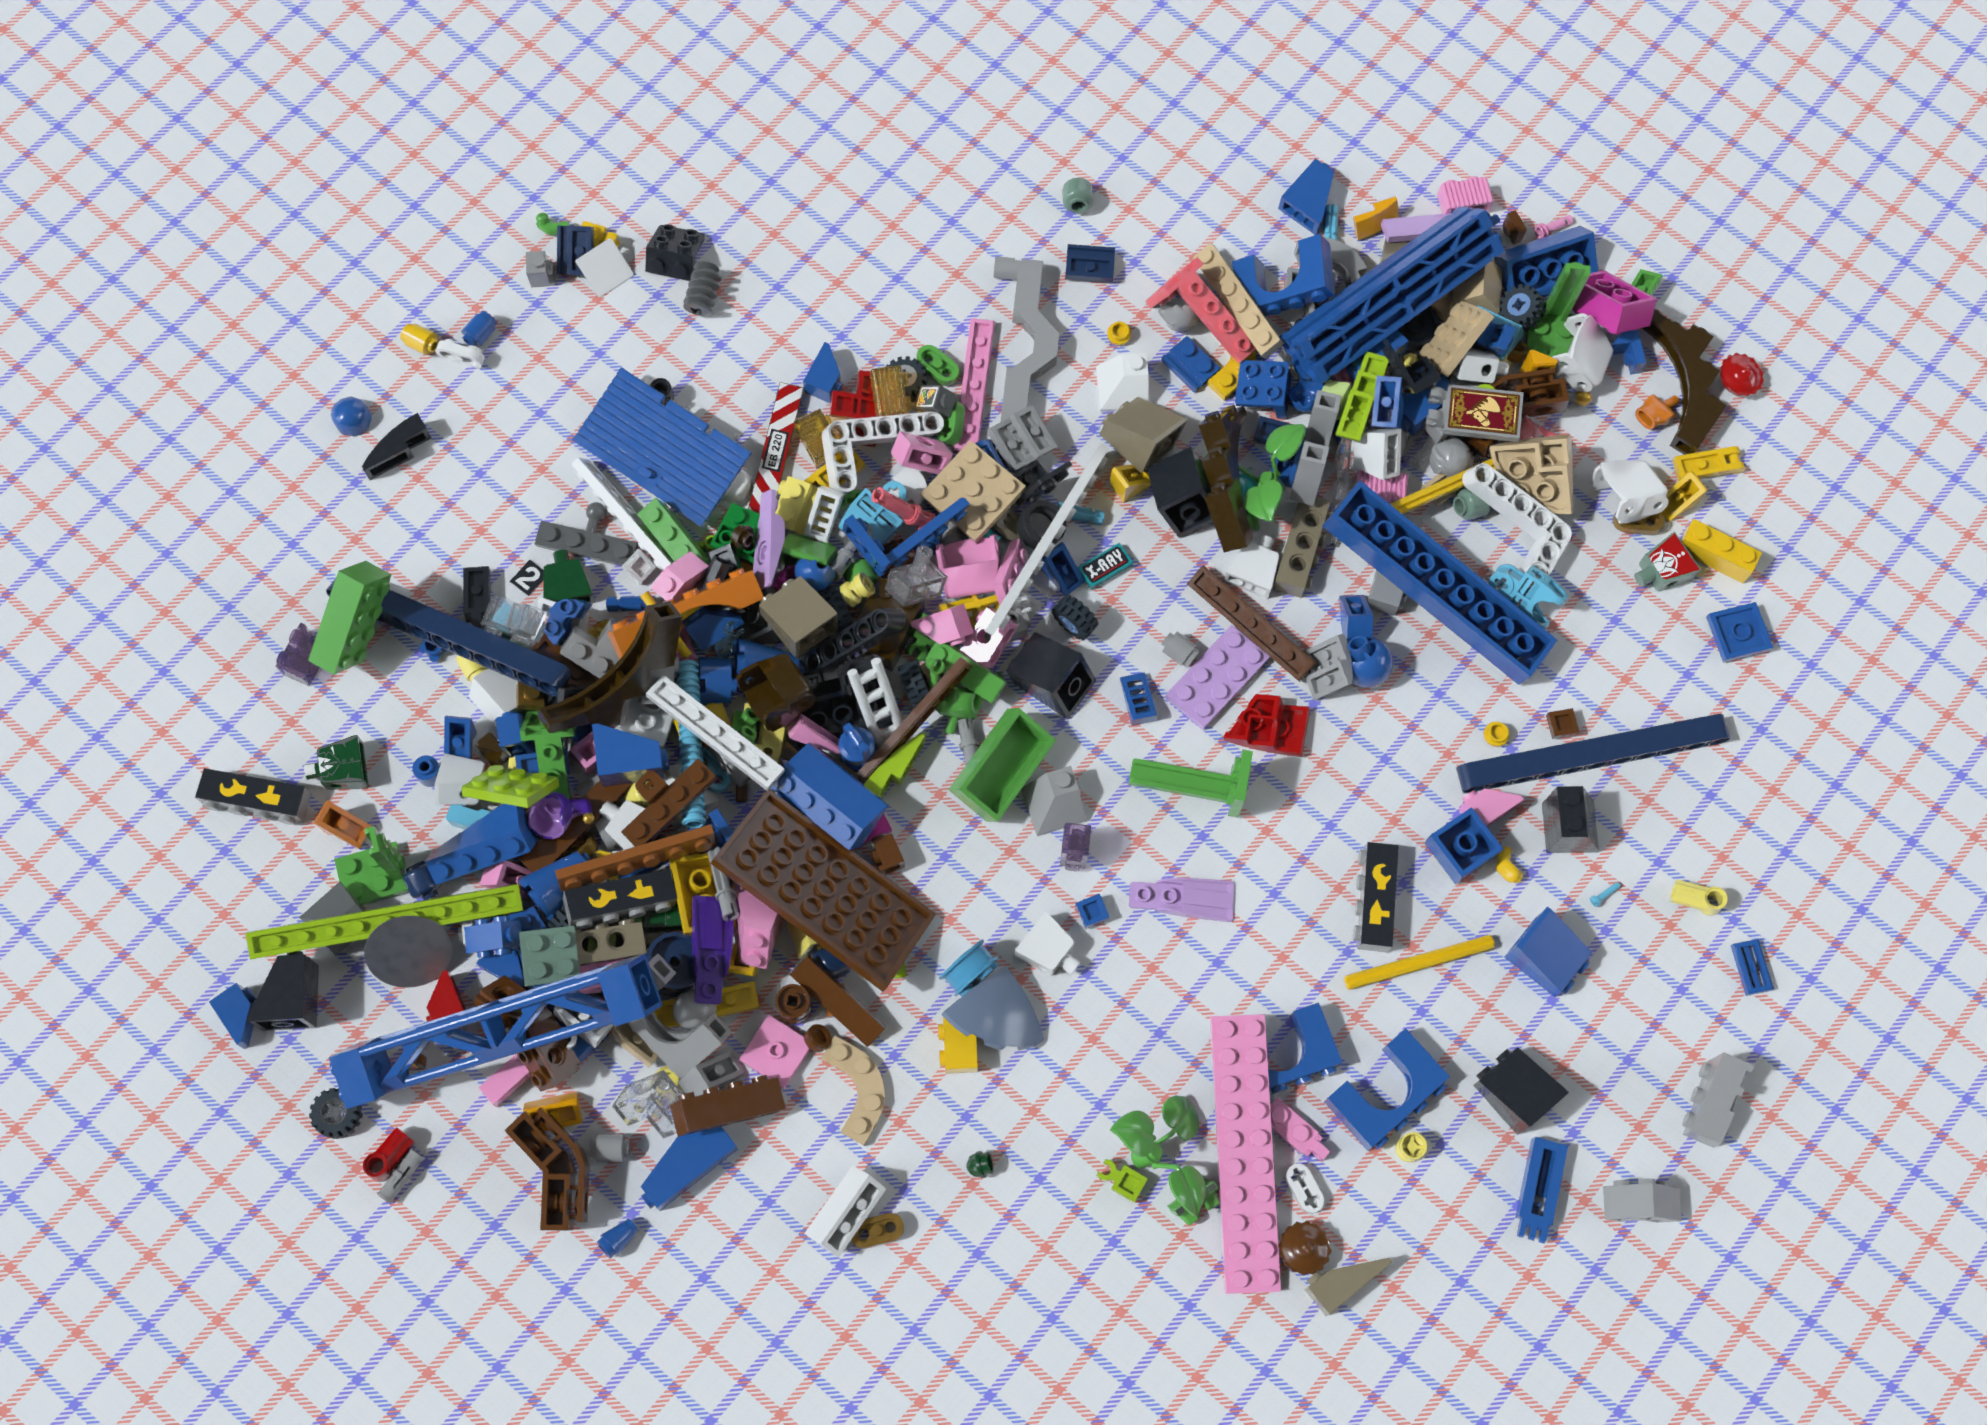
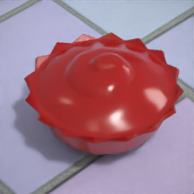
M1736 352L1734 355H1728L1723 360L1720 367V379L1723 387L1728 392L1734 395L1749 396L1750 394H1756L1758 390L1762 389L1761 384L1764 382V372L1760 369V364L1756 363L1754 358L1748 357L1746 354L1740 355Z

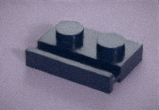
M557 225L558 275L584 276L575 260L594 248V227Z
M1068 244L1065 279L1113 283L1115 247Z

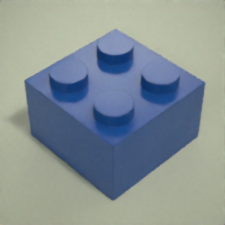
M1472 807L1432 833L1425 841V845L1455 885L1496 858L1503 850L1502 846Z

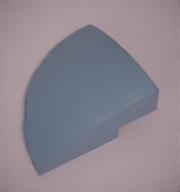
M1005 965L968 991L942 1013V1016L965 1036L973 1034L983 1039L984 1045L1002 1050L1006 1046L1017 1047L1018 1050H1024L1034 1047L1044 1040L1039 1021L1030 1001L1016 978Z

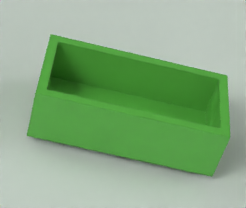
M363 561L338 571L308 661L335 675L357 664H361L367 656L366 648L375 633L374 625L382 612L383 607L381 604L389 592V581L392 574L368 561Z
M1020 708L1007 709L948 790L986 822H998L1053 746L1056 739Z

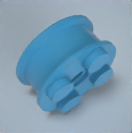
M983 939L962 954L939 977L940 980L945 978L956 991L955 997L965 995L980 983L979 979L983 980L999 966L996 962L999 957H993L982 945Z

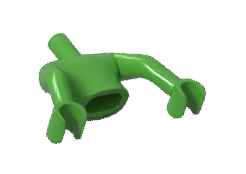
M933 658L926 660V667L930 670V690L938 683L939 675L945 669L942 660H938L935 667H933ZM998 671L997 675L1004 680L1003 674ZM956 686L936 708L939 714L949 717L945 732L955 734L959 719H975L979 714L984 698L968 688Z

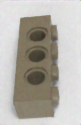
M1316 496L1314 506L1298 502L1272 588L1273 590L1299 598L1302 597L1304 590L1309 591L1313 579L1312 576H1309L1311 568H1316L1319 554L1315 552L1317 546L1322 547L1326 532L1322 531V525L1333 512L1328 509L1330 500ZM1305 521H1312L1316 526L1310 527ZM1298 543H1306L1309 548L1303 549ZM1292 565H1299L1303 570L1296 571L1292 568Z
M634 919L621 920L618 926L608 927V924L604 923L592 926V930L587 931L575 928L579 966L628 959L644 953L647 954L642 922L635 923ZM613 934L620 935L623 939V945L618 948L611 946L609 937ZM593 939L597 945L596 950L592 952L585 951L582 947V941Z

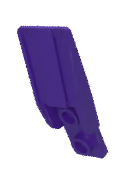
M695 895L692 899V957L694 976H696L694 1002L718 1005L722 1002L723 978L726 977L730 966L734 920L730 921L729 915H727L728 921L723 920L720 903L715 897Z

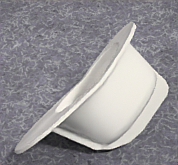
M749 458L746 461V464L742 467L740 473L719 502L720 506L728 509L731 503L742 506L750 498L759 467L757 461L753 458Z

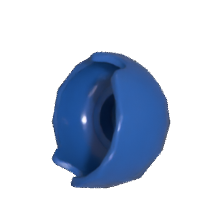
M1300 379L1296 386H1293L1288 393L1291 407L1300 412H1312L1317 390L1321 391L1324 383L1313 382L1312 379L1310 381Z
M352 396L340 399L331 410L333 423L341 434L347 436L362 434L369 428L372 420V415L367 405L361 399Z
M800 559L795 564V577L801 576L816 592L825 590L835 579V573L832 568L826 566L820 569L817 567L816 560Z

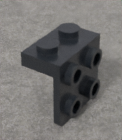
M670 224L660 225L646 246L645 272L690 281L693 265L695 264V256L705 240V234L694 229L676 228Z
M1387 338L1382 341L1385 345L1382 351L1392 365L1396 375L1402 377L1406 390L1411 388L1416 395L1423 390L1433 388L1437 381L1442 379L1427 356L1405 368Z
M1036 460L1012 474L1026 486V491L1015 501L1017 506L1020 507L1026 502L1030 505L1041 497L1042 492L1047 495L1057 487L1055 482L1059 483L1069 475L1067 470L1072 466V463L1068 461L1047 473L1039 461Z

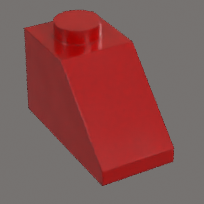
M448 970L441 973L426 1007L429 1016H426L427 1022L466 1010L455 980Z

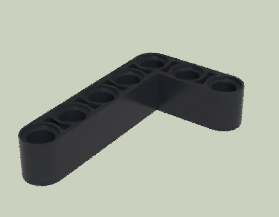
M879 608L872 611L832 637H828L801 656L805 670L808 673H830L835 671L846 660L851 661V658L860 656L901 631L906 622L904 612L898 608Z

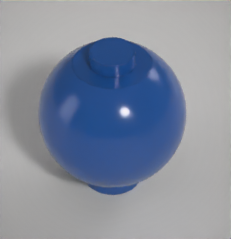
M1361 635L1353 637L1348 642L1352 661V683L1363 688H1372L1382 684L1389 677L1393 667V657L1387 645L1376 638Z

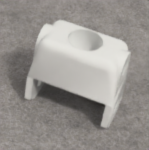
M1582 313L1568 317L1564 324L1574 337L1568 353L1552 356V358L1558 361L1555 367V374L1559 378H1565V382L1579 392H1589L1593 386L1601 383L1613 354V348L1595 319L1591 315L1587 316Z
M1614 460L1601 462L1600 466H1597L1594 470L1591 480L1593 488L1595 490L1612 488L1621 499L1615 515L1619 524L1639 521L1660 513L1668 505L1666 497L1668 490L1646 461Z

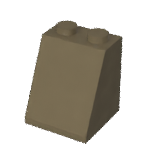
M1136 397L1130 403L1128 401L1124 402L1115 414L1111 412L1102 421L1103 428L1099 435L1138 471L1143 473L1148 467L1173 450L1187 419L1145 399Z
M801 576L795 580L793 578L789 579L782 585L781 590L775 594L769 593L759 604L760 614L796 660L838 631L837 612Z

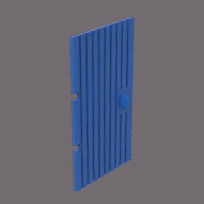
M621 367L572 441L703 528L707 519L717 507V504H719L742 467L746 464V461L752 455V452L715 428L710 435L707 434L708 423L671 399L664 406L662 402L666 397L665 395Z

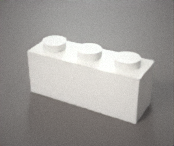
M852 1165L804 1234L839 1258L886 1188L872 1176Z

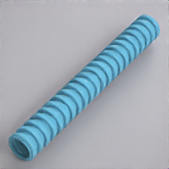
M693 660L680 661L679 671L676 673L678 686L701 704L699 699V664ZM678 723L680 728L679 742L681 743L679 745L681 750L680 772L683 773L697 759L703 763V744L700 738ZM705 791L682 813L684 818L682 820L683 826L687 828H700L706 824V819L704 818L706 816L704 811L705 796L703 795Z

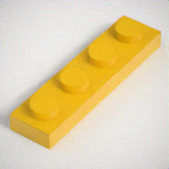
M755 981L722 988V1002L716 1005V1016L720 1018L760 1009ZM676 998L661 1001L662 1006L655 1010L659 1021L669 1029L681 1026L673 1016V1005Z

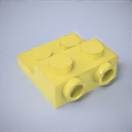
M790 476L787 477L786 481H781L778 488V494L781 496L775 514L782 517L785 529L798 534H804L819 487ZM823 496V500L835 503L836 499ZM821 505L819 507L823 511L832 512L830 508ZM818 515L815 518L826 523L829 521V519ZM813 524L812 529L824 533L825 528Z

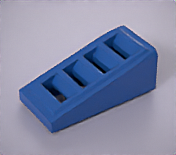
M1145 672L1120 677L1131 726L1156 721L1157 712ZM1141 680L1142 685L1128 687L1127 683ZM1138 690H1143L1144 692L1142 694L1132 696L1130 694V692ZM1144 698L1146 700V702L1133 704V701ZM1148 708V711L1138 713L1135 711V709Z

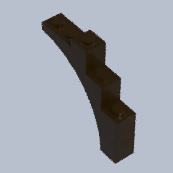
M1654 309L1650 326L1643 327L1642 329L1650 334L1668 355L1679 378L1682 393V415L1678 430L1669 446L1683 455L1695 453L1727 406L1718 397L1706 392L1720 372L1712 363L1700 358L1714 336L1709 334L1706 329L1694 324L1689 330H1686L1678 322L1668 319L1660 311Z
M1235 405L1223 408L1221 413L1214 411L1205 415V419L1199 424L1208 454L1202 460V464L1211 490L1205 496V500L1224 553L1245 548L1253 539L1243 503L1238 465L1239 436L1247 413L1244 406L1236 408Z
M671 601L646 606L643 621L635 639L620 660L599 680L570 698L539 709L538 718L549 733L591 723L607 727L619 725L623 701L646 695L651 671L675 665L682 615Z

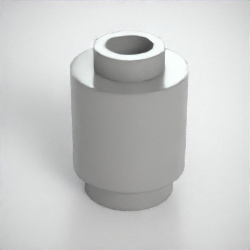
M1178 631L1174 635L1169 633L1161 644L1164 646L1162 652L1181 666L1184 664L1186 667H1189L1200 653L1196 649V645Z
M598 1134L597 1137L590 1138L589 1157L590 1159H596L597 1162H624L625 1156L630 1155V1140H625L624 1134Z

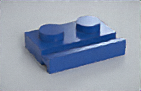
M1188 336L1170 349L1166 355L1164 354L1161 359L1194 393L1201 386L1203 387L1208 383V380L1221 369Z

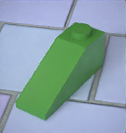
M950 641L943 644L935 642L925 660L933 658V666L937 665L938 660H942L945 665L943 673L946 674L960 657L966 659L973 668L960 681V684L994 704L1007 682L989 668H984L960 651L961 647L957 644L951 646Z

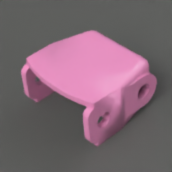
M996 534L991 535L990 538H981L977 543L971 539H965L943 546V544L936 545L938 567L947 599L995 592L992 584L1001 565V554Z

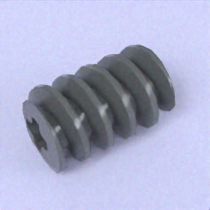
M699 261L693 265L691 280L688 283L689 288L683 301V308L689 313L698 316L712 315L713 311L711 308L715 306V302L712 299L717 298L715 291L719 290L718 282L722 280L721 275L717 273L719 268L715 264Z

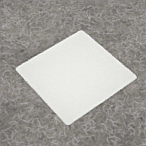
M611 238L575 260L598 297L603 296L634 275Z

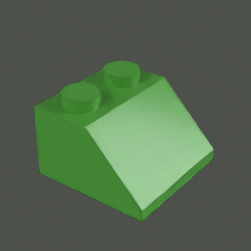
M789 533L784 540L779 557L781 569L791 564L795 566L800 559L816 560L817 567L820 569L831 566L837 558V547H834L830 542L813 541L804 534L793 535Z

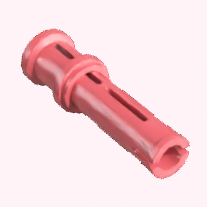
M878 487L872 493L871 499L873 502L901 516L904 523L909 526L914 525L918 530L936 517L930 511H923L918 504H909L887 492L882 487Z

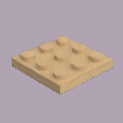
M1461 301L1451 309L1450 317L1446 322L1438 326L1434 333L1435 336L1430 343L1422 347L1418 359L1420 360L1427 356L1438 373L1449 377L1494 316L1487 310Z
M970 440L920 495L939 513L943 512L958 499L966 498L970 503L966 509L968 514L958 522H955L953 519L951 523L973 542L977 543L1026 491V486Z

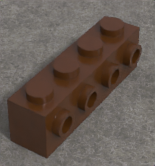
M767 1075L751 1079L752 1083L744 1085L742 1080L728 1084V1089L719 1090V1086L703 1090V1095L695 1096L694 1092L679 1095V1101L670 1105L677 1136L681 1137L772 1115L786 1109L778 1077L768 1079Z

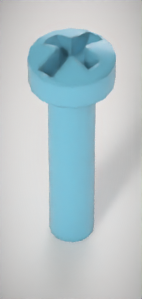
M1616 882L1598 896L1593 895L1590 897V902L1595 907L1600 906L1603 899L1620 888V884Z

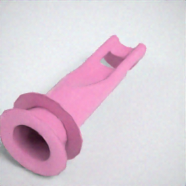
M1568 215L1548 224L1540 223L1534 228L1535 235L1538 239L1546 237L1553 231L1573 224V218L1571 215Z

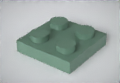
M574 926L519 932L525 987L547 985L580 974Z

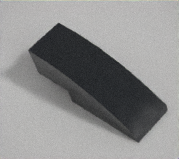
M414 414L393 428L371 451L361 466L369 480L413 459L414 456L410 449L432 439L419 414Z

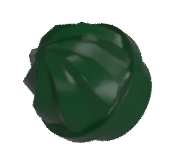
M977 1151L969 1156L966 1168L971 1175L986 1178L988 1174L993 1173V1161L989 1152Z

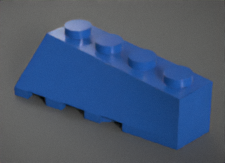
M502 804L436 848L426 859L425 864L437 885L531 852L538 838L528 826V817L523 807Z

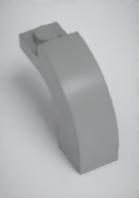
M1324 237L1330 243L1333 272L1341 277L1347 288L1365 275L1367 267L1359 254L1351 247L1338 240ZM1297 241L1294 250V255L1300 268L1299 248Z

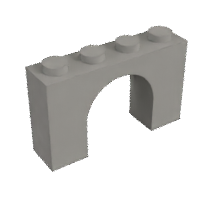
M1317 390L1289 500L1314 506L1329 451V442L1339 410L1341 395Z
M657 954L648 963L659 991L676 972ZM655 1011L644 1018L628 1022L631 1029L649 1045V1048L665 1062L669 1070L674 1072L680 1079L716 1050L732 1033L714 1013L695 1029L688 1032H677L667 1028L659 1021Z

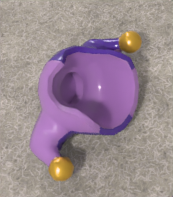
M553 791L526 811L530 829L545 839L559 838L566 831L571 820L577 816L583 815V821L586 824H590L594 820L592 814L593 806L589 799L569 800L562 793Z

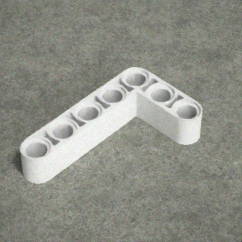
M921 412L832 422L822 432L829 487L843 492L845 495L856 487L857 475L852 446L895 442L899 431L931 438L942 430L944 426L942 416L937 412ZM926 420L933 423L934 430L928 429ZM903 422L910 426L911 432H906L903 429ZM879 424L887 428V435L879 431ZM855 427L863 430L864 437L856 434ZM831 429H835L840 433V439H835L832 436ZM835 453L843 456L844 464L836 461ZM839 478H844L847 481L848 488L840 486Z
M1481 463L1465 471L1462 481L1469 491L1535 539L1519 570L1526 573L1531 565H1534L1547 575H1550L1571 539L1572 531L1570 526L1490 465Z

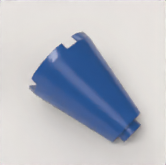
M737 639L738 642L735 644L734 651L736 662L735 674H739L740 670L755 662L779 654L789 655L803 674L804 666L802 660H799V658L796 660L792 653L746 639Z
M576 851L518 880V883L522 885L521 887L538 909H542L545 913L544 916L551 922L552 917L556 916L555 913L564 904V891L561 892L555 870L591 859L585 852L580 855Z

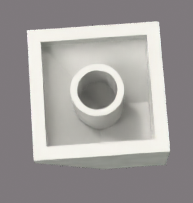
M1147 353L1121 354L1096 366L1100 412L1118 411L1124 402L1128 401L1130 403L1136 397L1149 401Z

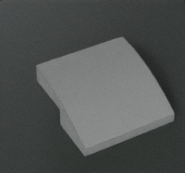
M1033 405L1014 413L1010 418L987 430V433L1012 473L1031 464L1058 447Z
M1345 633L1303 651L1317 663L1310 670L1311 674L1305 677L1313 700L1322 698L1352 684V661Z

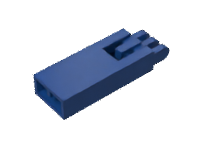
M1539 1137L1531 1139L1515 1218L1520 1219L1517 1230L1518 1237L1523 1238L1526 1228H1529L1528 1239L1534 1241L1536 1232L1540 1231L1538 1242L1545 1244L1548 1228L1553 1225L1568 1145ZM1534 1196L1546 1198L1542 1215L1538 1214L1541 1203L1533 1202Z

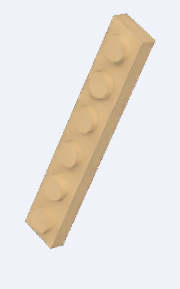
M1210 242L1193 259L1198 257L1204 264L1200 267L1201 271L1257 351L1266 359L1281 347L1284 342L1216 246Z

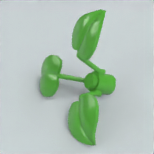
M1284 425L1275 429L1270 434L1266 442V450L1272 454L1270 459L1273 472H1263L1258 478L1239 465V471L1251 477L1258 484V486L1252 487L1246 492L1243 500L1246 510L1256 518L1273 522L1276 509L1285 491L1284 483L1278 478L1281 473L1277 468L1276 458L1283 462L1295 455L1306 433L1305 425Z
M1178 1095L1169 1097L1164 1102L1162 1116L1166 1125L1172 1128V1130L1157 1141H1155L1156 1136L1153 1135L1154 1123L1145 1112L1137 1110L1120 1117L1113 1124L1110 1131L1118 1136L1131 1151L1133 1164L1140 1169L1151 1165L1153 1169L1165 1168L1175 1170L1168 1177L1173 1195L1187 1212L1193 1216L1198 1215L1206 1195V1184L1200 1172L1189 1165L1181 1169L1177 1164L1159 1163L1163 1155L1160 1144L1174 1136L1175 1133L1183 1141L1190 1140L1196 1135L1199 1128V1117L1193 1103L1186 1096Z

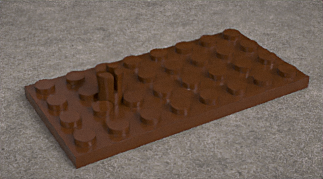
M770 789L766 790L710 863L882 992L889 986L936 915L935 912L852 850L845 848L816 823Z

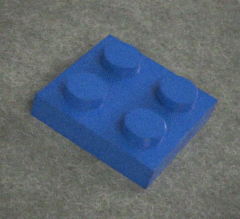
M1756 602L1709 613L1706 616L1723 663L1768 652L1774 648Z

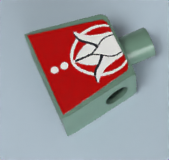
M1673 532L1644 555L1639 562L1642 570L1635 573L1634 577L1639 586L1643 587L1651 582L1657 591H1662L1694 580L1701 572V569L1677 534Z

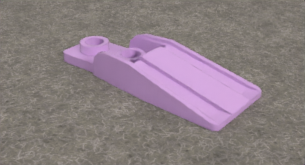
M773 489L761 495L760 517L756 536L753 573L761 590L770 587L785 540V523L780 515L775 514L778 508V499L776 498L777 492Z
M1183 877L1161 879L1156 883H1130V908L1155 910V912L1222 922H1231L1233 920L1234 883L1232 881Z

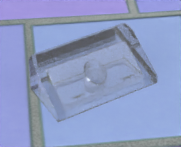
M1424 428L1414 436L1409 435L1400 457V462L1421 472L1425 471L1429 463L1431 449L1434 443H1436Z

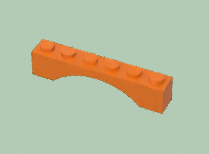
M743 568L730 572V578L721 581L720 578L714 579L706 583V589L698 592L697 588L683 593L684 598L675 602L674 598L664 602L671 601L681 614L689 609L703 605H722L734 609H742L762 600L764 596L753 570L744 571ZM645 610L637 613V619L631 622L624 619L612 624L614 629L607 632L619 660L635 639L642 624Z

